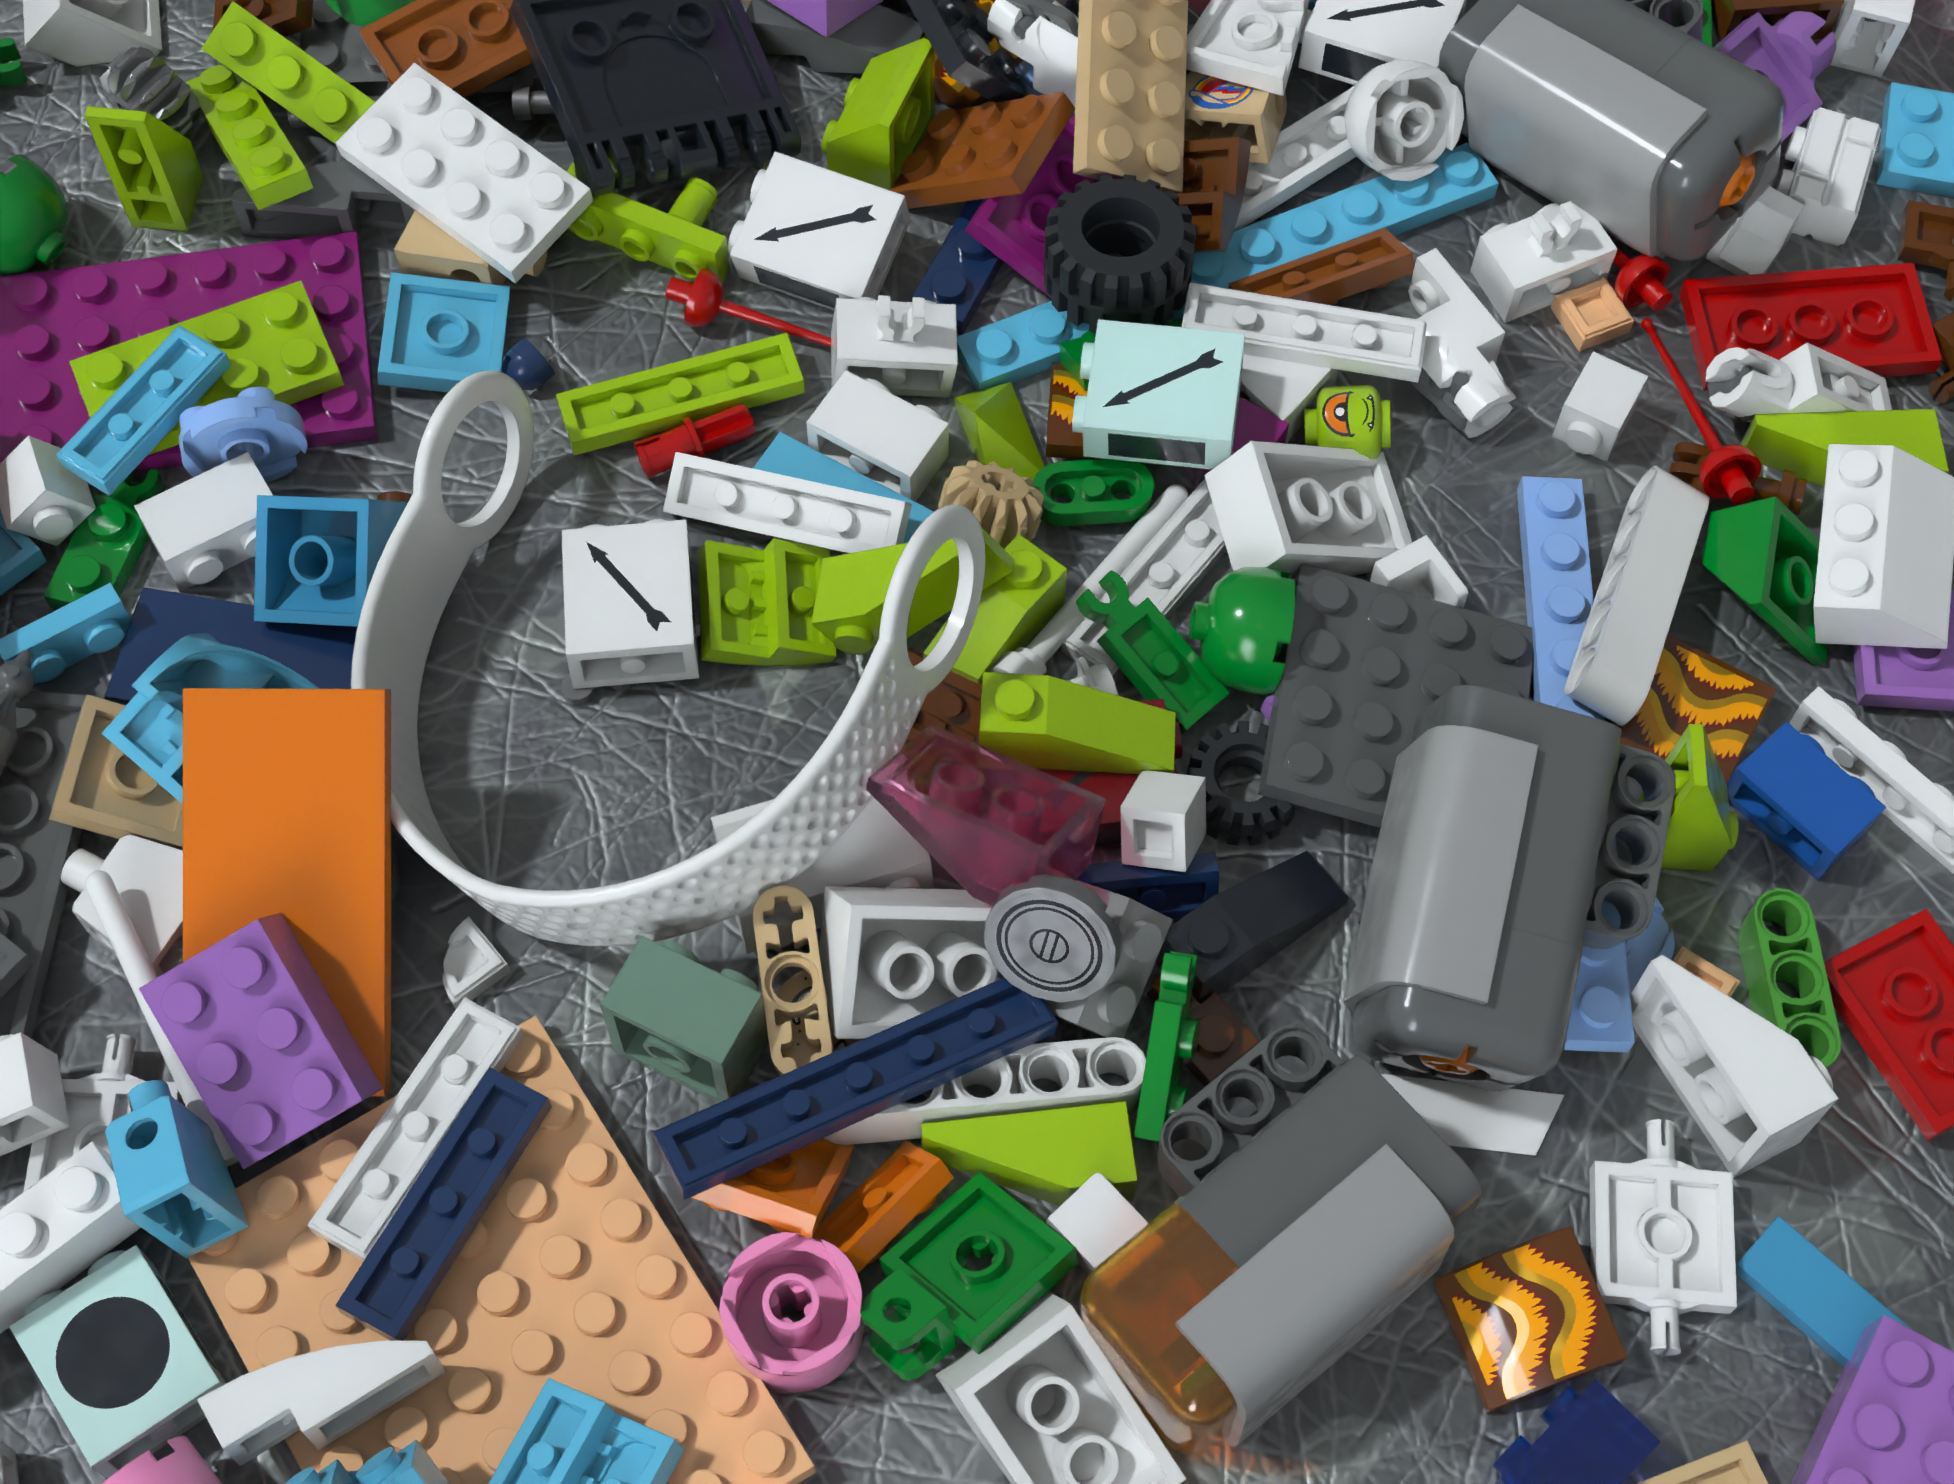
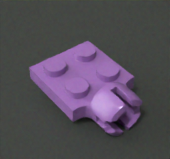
M1757 12L1744 20L1714 47V49L1771 79L1779 86L1784 99L1781 142L1794 131L1796 126L1801 125L1814 110H1817L1823 104L1816 93L1814 82L1815 78L1832 63L1836 51V39L1833 32L1828 33L1817 44L1811 39V36L1826 23L1824 19L1812 12H1792L1784 19H1780L1774 26L1769 25L1761 14Z

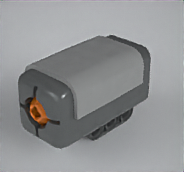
M1479 0L1456 23L1442 45L1439 55V68L1447 74L1446 76L1450 83L1456 85L1462 94L1464 121L1460 134L1469 139L1470 148L1477 152L1483 160L1550 201L1559 205L1571 201L1597 219L1607 234L1644 255L1650 257L1659 256L1661 258L1667 255L1680 261L1699 259L1718 243L1736 223L1737 218L1741 217L1767 190L1779 171L1784 99L1780 88L1771 79L1702 42L1703 4L1701 0Z
M1473 685L1453 686L1424 709L1416 718L1411 744L1397 755L1368 881L1344 1002L1349 1009L1355 1011L1352 1021L1353 1038L1360 1050L1367 1056L1380 1062L1421 1073H1426L1429 1069L1432 1076L1487 1091H1502L1549 1073L1557 1065L1564 1051L1583 946L1594 949L1615 947L1640 935L1648 927L1652 918L1675 793V776L1669 764L1663 758L1651 752L1619 744L1622 730L1612 723L1486 687ZM1626 776L1635 779L1641 785L1644 792L1643 802L1633 798L1628 792L1625 784ZM1614 838L1624 841L1629 846L1632 853L1631 865L1621 861L1616 855ZM1603 900L1613 904L1618 910L1621 922L1619 929L1610 926L1604 919L1602 914Z

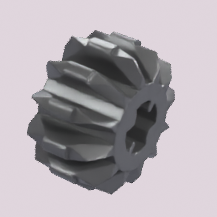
M131 47L125 54H119L107 66L109 69L100 77L103 95L112 103L113 109L148 112L183 136L193 128L192 124L201 116L198 98L190 91V85L185 83L178 76L177 71L171 69L162 57L155 56L149 49Z

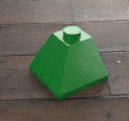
M1776 496L1710 512L1707 536L1702 544V564L1814 666L1826 664L1828 644L1816 643L1813 609L1820 540Z

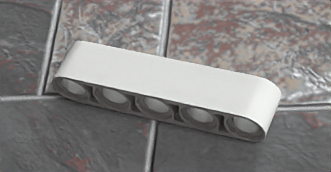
M1658 466L1651 467L1642 476L1627 502L1564 688L1566 695L1620 726L1627 724L1635 716L1650 690L1710 500L1706 494Z
M1108 1037L1031 1044L922 1093L927 1098L922 1103L909 1104L902 1102L828 1135L823 1139L841 1145L920 1139L921 1124L1125 1101L1127 1113L1130 1115L1135 1110L1140 1099L1146 1058L1143 1051L1135 1043L1125 1038ZM1115 1073L1122 1076L1128 1084L1111 1086L1105 1083L1099 1075ZM1041 1078L1050 1079L1056 1082L1061 1089L1054 1092H1044L1036 1088L1032 1081ZM973 1084H980L990 1088L995 1094L986 1098H977L968 1094L964 1088Z

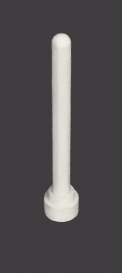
M1180 484L1170 485L1026 648L1018 647L1015 651H1006L990 669V672L1044 675L1047 671L1046 662L1085 618L1079 611L1076 600L1087 589L1100 600L1106 591L1102 589L1098 582L1111 570L1119 575L1123 573L1188 498L1186 488Z
M99 870L90 873L86 878L85 888L185 1106L209 1125L214 1133L213 1136L222 1153L225 1164L229 1167L239 1161L138 989L157 978V975L113 879L105 871Z

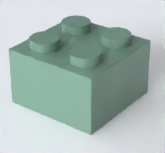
M640 936L600 1003L614 1052L717 1103L740 1094L769 1043L762 993L758 992L757 985L737 971L723 969L721 973H718L698 963L697 956L677 942L663 940L660 945L644 936Z

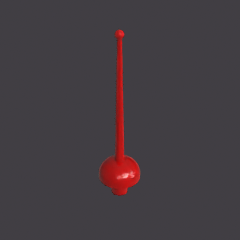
M1617 247L1613 262L1621 270L1616 277L1615 293L1626 308H1634L1646 302L1654 311H1660L1666 307L1672 299V294L1663 285L1669 275V265L1659 256L1640 255L1630 260Z
M702 268L696 276L694 283L672 277L667 286L665 299L686 306L684 314L685 325L691 327L706 326L721 312L831 348L830 337L724 300V288L720 278L708 269Z
M1649 318L1643 319L1641 328L1648 332L1711 452L1703 461L1699 471V481L1704 492L1712 498L1729 497L1735 505L1748 502L1755 494L1752 484L1757 480L1761 472L1759 458L1751 449L1743 445L1731 444L1723 446L1653 329V321Z

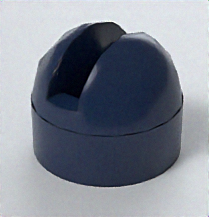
M524 337L510 348L503 358V373L513 378L522 390L532 391L542 386L555 375L547 360Z

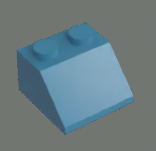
M257 495L254 621L358 627L363 603L377 563L407 505V501Z

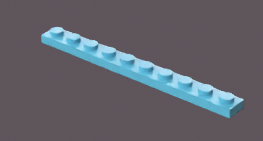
M1468 142L1453 148L1452 151H1444L1433 162L1439 165V167L1424 177L1413 181L1391 180L1381 175L1234 231L1226 252L1194 253L1191 283L1229 289L1228 283L1386 228L1392 235L1396 236L1495 198L1499 183L1482 157L1470 148ZM1052 301L958 336L957 357L976 391L1008 382L1015 383L1051 369L1052 362L1060 363L1059 343L1080 338L1089 331V324L1083 322L1079 326L1074 325L1067 320V311L1058 312L1052 305ZM1186 302L1181 310H1173V321L1183 318Z

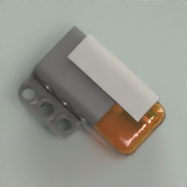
M1298 1024L1284 1025L1270 1033L1170 1115L1163 1124L1157 1152L1158 1170L1179 1198L1090 1272L1083 1281L1078 1315L1083 1321L1087 1332L1110 1362L1153 1429L1167 1445L1175 1451L1186 1455L1204 1454L1218 1446L1223 1440L1232 1446H1236L1340 1359L1439 1270L1452 1241L1465 1231L1480 1201L1482 1190L1475 1175L1459 1155L1369 1062L1358 1055L1344 1062L1310 1028ZM1282 1056H1294L1302 1060L1309 1071L1299 1075L1287 1074L1279 1069L1275 1060ZM1235 1097L1246 1098L1255 1104L1258 1113L1244 1118L1234 1116L1227 1111L1224 1102ZM1180 1140H1195L1204 1146L1207 1155L1199 1160H1185L1175 1154L1172 1146Z

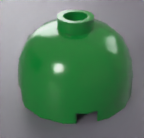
M16 154L9 158L17 167L12 169L7 175L0 171V274L5 275L29 271L40 261L47 266L51 265L61 255L68 243V237L62 234L68 219L66 199L57 182L42 167L24 154Z
M1243 567L1228 572L1212 586L1206 603L1195 601L1189 624V638L1200 640L1201 660L1210 674L1226 686L1248 693L1267 696L1272 695L1276 691L1283 675L1285 664L1273 662V659L1279 656L1283 643L1290 644L1293 630L1294 579L1289 578L1291 572L1266 567Z

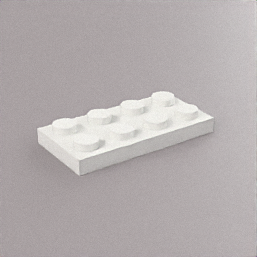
M413 63L335 143L343 158L515 284L594 201L589 187L416 63Z

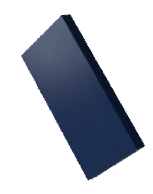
M143 587L107 687L105 698L108 701L126 706L138 693L132 687L133 683L147 668L178 640L186 635L209 633L219 643L253 651L273 659L297 672L319 689H351L352 657L357 627L254 621V605Z

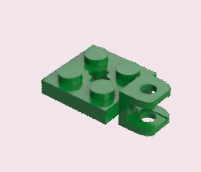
M979 1171L879 1258L883 1274L887 1278L868 1294L860 1310L863 1323L873 1330L869 1340L871 1351L903 1380L918 1378L932 1369L957 1346L955 1335L977 1354H980L1079 1263L1076 1247ZM972 1253L979 1258H983L989 1253L994 1254L991 1260L992 1265L980 1271H970L965 1258ZM894 1306L895 1310L885 1318L887 1310ZM920 1341L917 1349L911 1353L902 1354L896 1351L908 1348Z

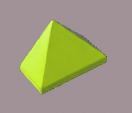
M1008 382L954 397V404L976 461L983 465H988L991 461H994L999 467L1005 469L1014 468L1015 474L1021 477H1029L1034 481L1036 474L1045 466L1012 383Z

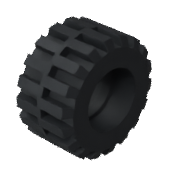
M1111 174L1098 176V182L1091 184L1089 181L1084 180L1076 184L1075 193L1065 191L1057 199V207L1050 209L1047 216V227H1045L1044 286L1046 293L1052 295V305L1058 312L1067 311V320L1076 326L1083 322L1089 324V331L1094 333L1097 330L1098 319L1151 325L1155 321L1164 325L1173 318V310H1181L1186 302L1189 284L1192 280L1196 228L1194 224H1191L1192 214L1187 206H1179L1180 197L1172 190L1160 191V183L1148 179L1143 183L1136 181L1135 175L1124 174L1123 179H1112ZM1108 253H1124V254H1129V255H1132V256H1129V257H1115V256H1109V255H1106V254H1108Z

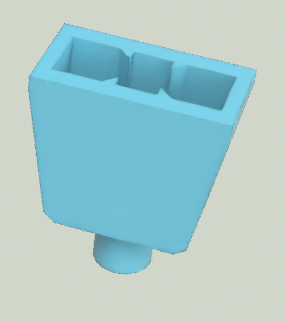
M162 1080L146 1081L132 1088L127 1095L131 1112L110 1122L105 1130L124 1216L185 1258L249 1227L222 1153L209 1125L172 1097L168 1084Z

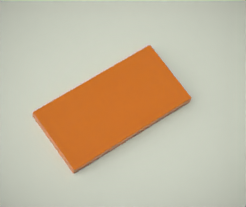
M183 688V962L259 918L282 913L383 1087L382 1090L371 1096H386L391 1093V689Z

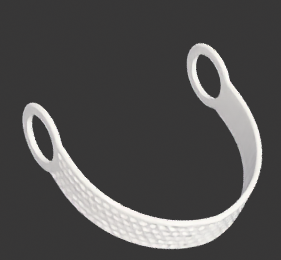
M487 370L474 373L457 383L444 396L426 426L415 462L413 494L377 563L363 603L355 637L351 689H391V822L414 851L479 905L516 930L542 940L582 946L634 945L640 936H644L652 941L665 940L703 929L737 915L755 905L759 896L766 890L779 885H787L820 858L861 814L886 778L904 746L927 694L934 690L950 672L971 632L981 599L985 575V543L981 525L971 510L962 505L951 504L933 512L918 527L896 565L883 606L879 639L843 713L817 752L790 784L756 816L736 831L689 859L647 876L618 884L578 890H533L499 885L472 874L457 857L443 835L425 790L420 767L417 732L421 682L431 642L440 617L473 550L491 540L513 513L524 490L532 461L534 443L533 418L525 393L513 378L502 372ZM492 401L500 409L507 429V453L504 469L492 497L483 509L471 519L455 523L448 515L442 498L441 479L445 455L453 434L466 415L482 403ZM952 538L956 544L959 556V580L952 612L945 630L934 649L922 662L913 666L908 656L906 635L908 616L914 592L933 554L943 543Z

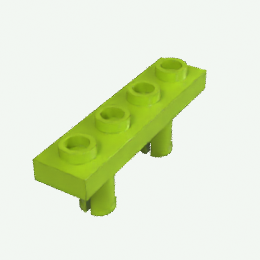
M573 161L566 172L577 179ZM690 178L669 213L613 192L593 197L594 201L568 227V229L582 239L601 241L623 250L628 256L638 261L649 260L674 270L679 276L688 281L694 282L702 268L714 272L720 278L722 284L730 273L726 236L702 227L713 207L718 202V198H716L718 194L712 185L699 178Z

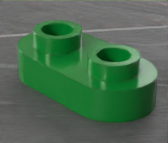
M1114 459L1062 461L1043 467L1034 478V488L1044 495L1041 519L1051 525L1079 526L1124 523L1141 518L1151 507L1154 479L1150 470L1141 462ZM1124 492L1132 498L1118 500L1113 495ZM1058 496H1064L1069 498L1071 502L1057 503L1053 499Z

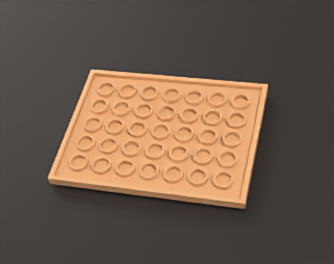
M535 1015L517 1025L521 1027L524 1038L500 1073L548 1097L552 1108L404 1340L427 1341L446 1373L319 1451L302 1433L301 1429L287 1437L285 1441L301 1471L308 1467H313L318 1473L337 1459L347 1471H358L370 1458L380 1451L393 1447L396 1452H399L417 1439L450 1484H488L547 1379L550 1378L607 1403L621 1416L676 1439L685 1450L667 1484H799L816 1473L815 1466L762 1380L749 1373L734 1357L724 1334L720 1312L537 1016ZM395 1097L237 1187L235 1190L249 1227L188 1257L249 1373L290 1357L334 1346L390 1341L339 1312L335 1305L363 1262L315 1235L307 1225Z

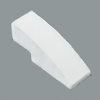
M375 1341L341 1345L290 1357L247 1373L198 1398L197 1401L222 1448L241 1466L300 1429L319 1451L446 1373L427 1341Z

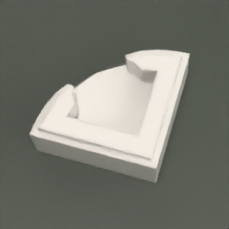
M467 917L451 934L443 961L442 979L446 993L456 1010L464 997L472 1001L509 974L510 969L507 962L470 917Z

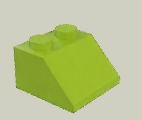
M922 38L871 58L861 79L856 77L852 79L845 95L844 110L839 120L832 119L828 123L822 138L821 151L827 154L828 170L891 190L901 174L900 168L903 162L916 151L927 132L929 122L935 116V51L928 39Z

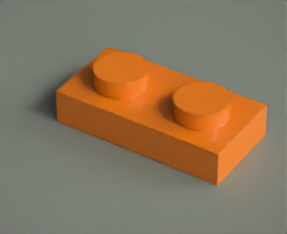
M905 1141L817 1227L812 1238L819 1241L825 1240L839 1248L850 1260L858 1274L867 1264L874 1262L882 1256L889 1242L915 1216L924 1213L933 1205L937 1194L954 1177L940 1158Z

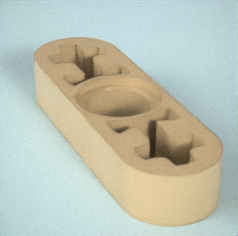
M779 885L766 890L759 896L753 908V924L770 1053L773 1065L780 1076L797 1069L794 1058L782 1057V1050L793 1047L794 1041L791 1021L778 1026L776 1025L777 1015L797 1018L817 1010L819 1014L818 1020L804 1018L809 1045L821 1046V1052L811 1055L810 1062L833 1053L813 906L805 893L788 885ZM789 903L791 913L803 914V919L792 923L794 947L797 949L808 944L810 948L809 953L787 951L771 959L767 958V951L769 949L781 951L780 936L776 924H765V918L775 916V905ZM800 967L807 971L812 978L813 986L811 992L805 999L799 1002H785L778 998L773 991L774 978L784 968Z

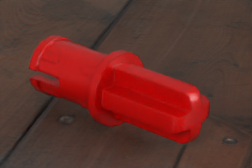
M739 404L695 422H691L689 417L682 419L683 425L654 437L651 436L644 440L636 441L633 444L641 467L647 479L672 468L675 452L705 458V455L752 437L755 434V424L746 405Z

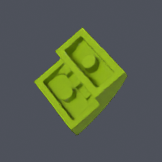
M775 538L771 540L764 550L706 540L697 551L701 660L756 666H793L832 662L836 658L834 643L811 624L823 558L830 557V549Z

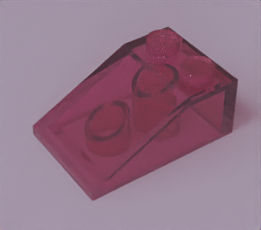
M932 724L868 778L866 790L973 898L991 906L995 904L1003 889L1013 883L1014 886L1019 883H1025L1029 880L1030 876L1048 874L1075 881L1091 864L1106 798Z

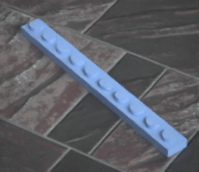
M1522 476L1517 487L1527 624L1528 627H1532L1534 656L1531 674L1533 700L1605 721L1604 716L1574 700L1564 692L1565 684L1594 602L1582 479ZM1614 838V850L1617 855L1616 838ZM1603 900L1602 914L1604 919L1610 926L1619 929L1621 922L1618 910L1613 904ZM1625 942L1609 949H1594L1583 946L1564 1050L1628 1053L1635 1041Z

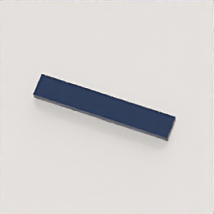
M1004 977L653 1131L654 1143L682 1199L686 1200L1056 1034L1058 1022L1044 999L1029 995L1010 984Z

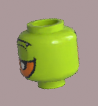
M1370 385L1323 388L1317 397V408L1305 409V444L1354 449L1361 455L1377 459L1381 454L1382 448H1391L1390 400H1381L1378 390Z

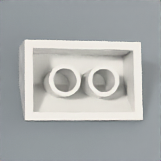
M23 0L25 46L75 67L112 62L119 54H125L131 47L149 49L155 56L162 51L159 0Z
M1829 444L1813 606L1816 643L1947 649L1954 563V477L1894 445Z
M903 762L893 764L877 792L845 833L811 866L787 884L801 890L811 901L816 929L821 928L825 886L934 889L931 859L909 777ZM772 800L711 817L716 843L756 816ZM789 903L775 905V916L765 918V924H776L779 931L781 948L794 941L792 923L803 919L802 913H791ZM754 905L735 915L747 954L757 951L753 924Z
M825 886L819 954L833 1035L837 1039H865L1004 978L993 965L984 944L985 920L1002 891Z

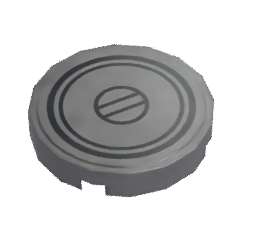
M1044 874L1030 876L1027 882L1019 883L1015 886L1013 883L1002 890L985 920L984 944L993 965L1010 984L1036 998L1055 1002L1083 1000L1105 986L1121 957L1122 933L1117 920L1113 925L1111 918L1105 912L1107 905L1097 893L1072 879Z

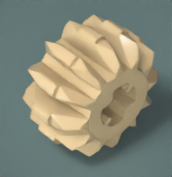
M971 460L965 466L953 467L950 477L945 480L938 508L940 509L951 504L962 505L968 508L978 519L981 529H984L1005 549L1018 534L1030 542L1031 539L1035 538L1041 522L1044 495L1034 488V481L1031 478L1015 474L1014 468L1005 469L999 467L994 461H991L988 465H983L976 460Z

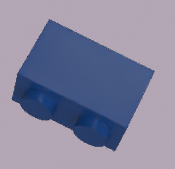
M1787 721L1735 769L1726 784L1728 803L1817 881L1868 834L1886 809V806L1875 797L1872 789L1864 781L1847 774L1826 755L1822 746L1814 738L1800 733Z

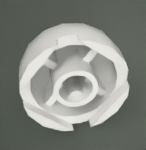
M1396 59L1371 69L1355 85L1348 97L1344 114L1347 139L1354 153L1364 164L1391 180L1413 181L1431 174L1439 167V165L1433 162L1441 156L1445 148L1452 151L1460 137L1464 121L1463 97L1458 87L1450 83L1446 76L1447 74L1424 62Z

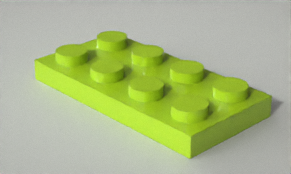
M301 280L69 361L90 418L179 325L225 352L231 363L226 372L194 406H206L216 401L237 397L241 391L251 387L268 388L274 392L277 401L290 405L344 386L340 371ZM180 421L148 455L179 444Z

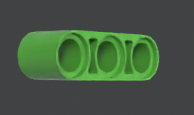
M1772 889L1766 891L1757 899L1737 932V943L1751 1010L1798 1039L1801 1045L1806 1047L1812 1056L1820 1060L1828 1070L1837 1060L1841 1051V1037L1814 915L1809 903L1800 894L1789 889ZM1763 920L1779 924L1787 936H1778L1770 932ZM1776 981H1785L1791 984L1798 991L1800 999L1785 995L1778 988Z

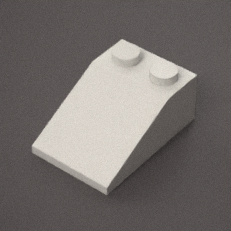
M1250 441L1204 475L1233 571L1243 567H1266L1291 572L1289 578L1293 579L1294 572L1301 563H1305L1344 575L1356 576L1372 573L1376 561L1412 543L1383 452H1381L1377 459H1372L1359 454L1354 449Z
M1664 955L1653 959L1649 963L1630 994L1634 1030L1727 1170L1732 1172L1733 1178L1800 1143L1839 1099L1833 1091V1082L1826 1067L1816 1057L1809 1056L1798 1039Z
M1049 1291L980 1354H977L973 1349H969L935 1374L976 1437L1011 1484H1181L1186 1480V1477L1073 1306Z

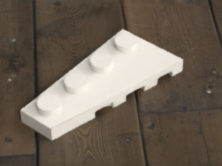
M1211 0L1187 35L1186 69L1284 96L1310 0Z

